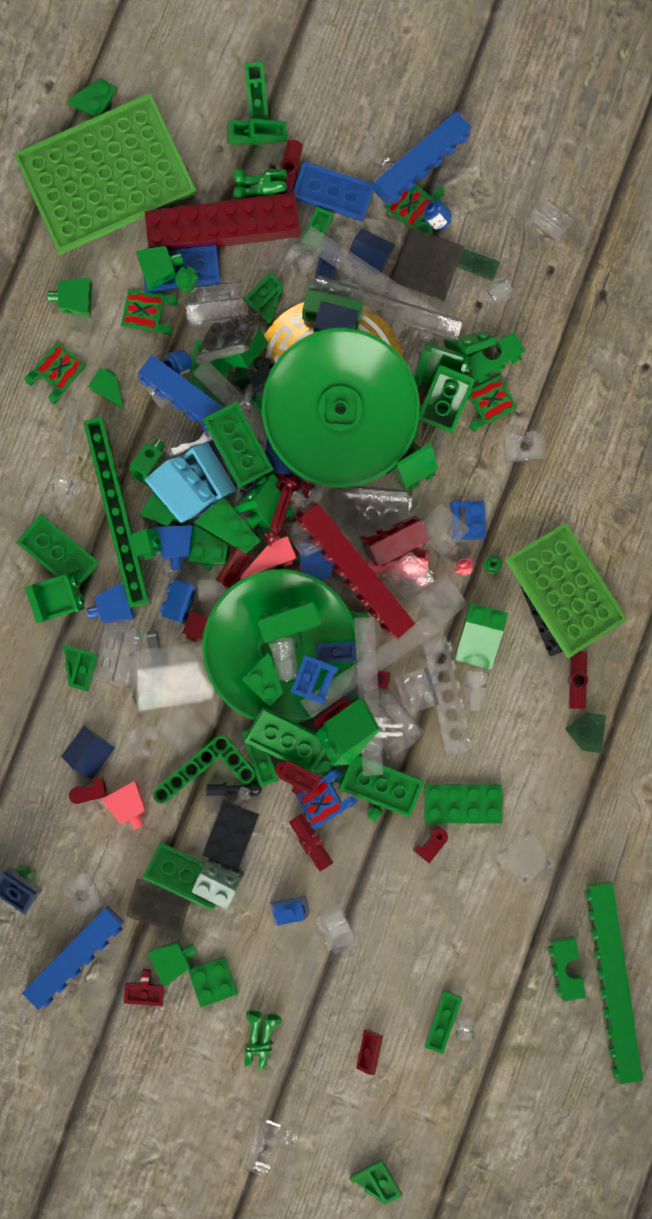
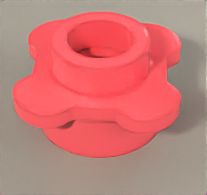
M460 559L456 562L457 567L454 571L460 575L470 574L474 570L472 565L474 559Z

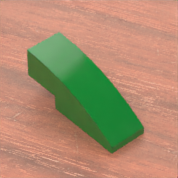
M250 118L249 121L229 120L226 125L227 144L259 145L287 141L286 122Z

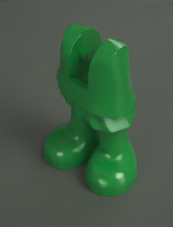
M241 168L234 171V179L238 185L233 191L235 200L252 198L258 195L260 197L282 192L287 188V184L281 181L287 179V171L284 169H268L259 175H248ZM258 184V187L249 188L250 186Z
M247 1010L246 1019L250 1023V1035L248 1043L245 1044L246 1048H244V1065L246 1068H250L253 1054L260 1055L258 1070L264 1071L272 1050L271 1046L274 1044L270 1040L274 1028L282 1023V1017L276 1014H266L261 1041H258L263 1013L256 1010Z

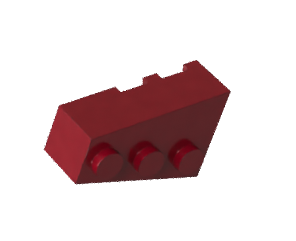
M417 516L393 524V528L384 532L382 528L376 530L377 534L368 538L365 535L359 537L367 556L378 566L388 565L391 563V560L403 557L408 554V551L414 548H421L426 542L430 541L422 520Z

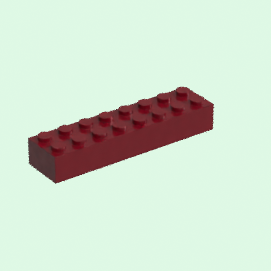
M295 192L144 211L149 249L166 246L167 250L210 245L224 247L300 237Z
M312 501L295 515L297 526L305 533H309L307 538L314 546L322 549L320 554L326 561L334 564L332 566L333 570L346 579L344 583L354 593L357 592L356 598L366 608H370L368 613L374 620L376 619L377 622L382 623L379 626L386 634L399 639L415 625V622L319 503Z

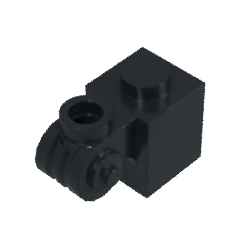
M265 356L257 357L253 366L258 371L249 376L253 390L262 399L266 381L276 363L271 356L268 358Z

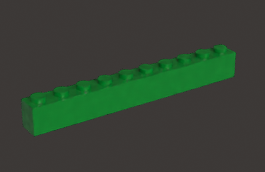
M102 417L83 421L129 607L133 609L149 605L151 601L140 558L136 557L131 538L133 530L106 422Z
M604 881L586 884L587 890H584L586 902L589 901L590 909H587V914L593 926L590 929L592 941L595 940L596 948H593L595 960H598L599 968H596L598 980H601L602 987H599L601 999H604L605 1007H602L604 1019H607L608 1025L605 1027L607 1039H610L611 1046H608L610 1059L613 1058L614 1066H611L612 1076L616 1078L619 1084L643 1081L613 883Z

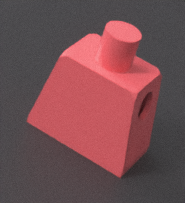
M137 780L102 799L103 803L120 824L129 820L134 830L144 825L139 814L146 811L147 808Z

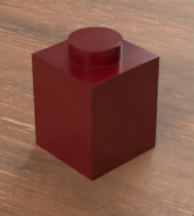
M190 611L182 632L186 634V639L194 642L197 639L202 640L208 618Z

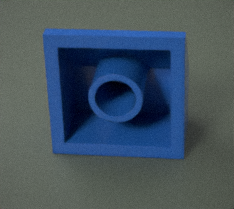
M177 580L169 583L166 594H169L167 601H163L160 608L161 616L185 624L197 588L194 585Z

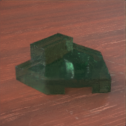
M586 712L566 727L565 730L582 751L602 753L606 715Z

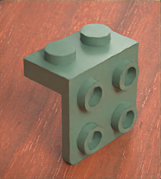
M209 858L192 892L227 910L244 876V872Z

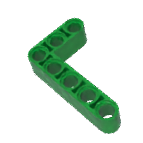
M222 735L212 740L155 788L153 799L160 804L169 801L219 758L225 762L235 776L243 783L251 782L256 774L253 766L227 736ZM219 739H224L227 742V747L224 750L217 747ZM205 751L210 752L212 755L210 762H205L202 759V754ZM231 754L239 756L238 764L230 763L229 757ZM189 764H194L197 767L196 774L188 773L187 767ZM243 769H249L252 772L250 779L242 777L241 772ZM176 776L182 779L180 787L173 785V778ZM160 789H164L167 792L166 799L158 797Z

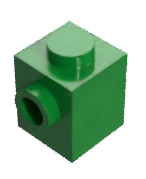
M145 529L131 534L136 557H144L145 560L156 557L157 553L163 552L157 529Z

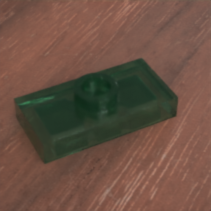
M464 249L458 269L493 281L500 261Z

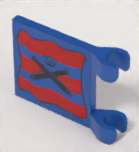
M332 770L322 778L313 796L304 791L296 796L314 830L357 804L355 797H347L341 801L335 791L332 782L342 777L340 770Z

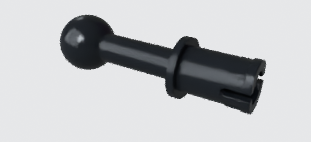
M252 781L248 785L227 786L226 782L224 784L206 785L207 796L224 795L226 797L227 793H249L251 796H258L262 792V787H260L258 781Z

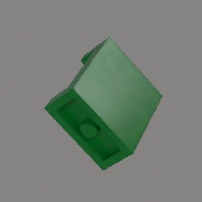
M425 342L414 377L416 385L420 386L421 381L432 384L439 365L468 375L471 366L468 363L469 356Z
M73 572L25 587L37 624L85 609V599L80 594L78 588L79 581Z

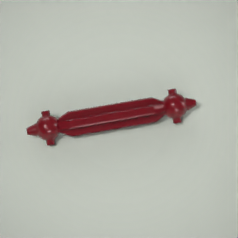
M294 473L282 481L285 483V487L281 491L270 524L271 531L264 535V537H267L268 546L270 547L274 542L280 540L277 533L282 528L292 498V488L298 486Z

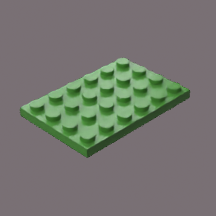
M566 522L505 559L567 658L575 655L627 620Z

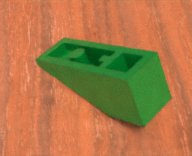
M263 61L244 62L250 118L269 120Z

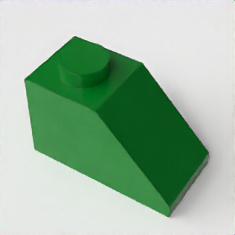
M100 367L88 387L91 391L123 411L125 407L120 383L115 377L117 374L109 368L104 370Z

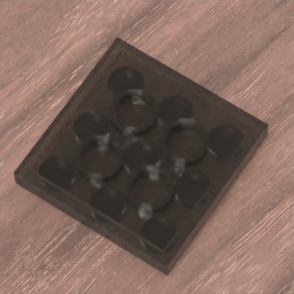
M412 227L392 283L445 302L465 246Z
M261 313L247 314L239 319L232 318L227 322H217L211 325L195 356L196 362L200 364L247 352L263 321Z

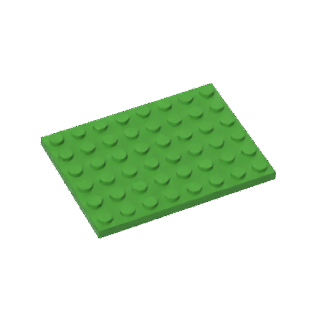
M151 93L14 153L15 159L59 255L144 218V211L164 209L197 194Z

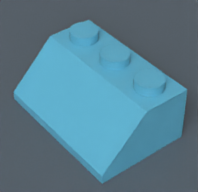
M208 442L192 447L182 456L216 497L209 509L220 499L224 498L226 500L236 492L234 484Z
M181 456L167 460L145 479L180 523L205 513L216 498Z

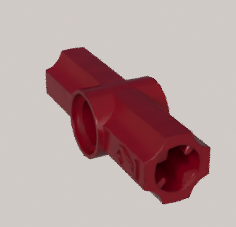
M287 140L280 169L285 170L290 167L294 170L290 173L287 172V179L281 180L287 184L286 190L275 193V195L293 192L303 149V143H300L298 140Z
M579 651L570 657L568 676L569 709H586L588 684L587 651ZM577 674L582 677L580 685L574 683V677Z
M303 813L289 821V824L299 838L300 845L305 853L309 854L319 872L334 863L324 848V843L316 830L312 829Z

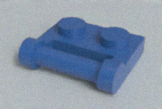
M484 501L450 502L453 522L451 540L486 539ZM459 508H465L466 534H461Z
M305 655L291 692L324 705L326 702L325 696L334 673H337L338 668ZM323 668L327 672L317 696L313 694V691Z

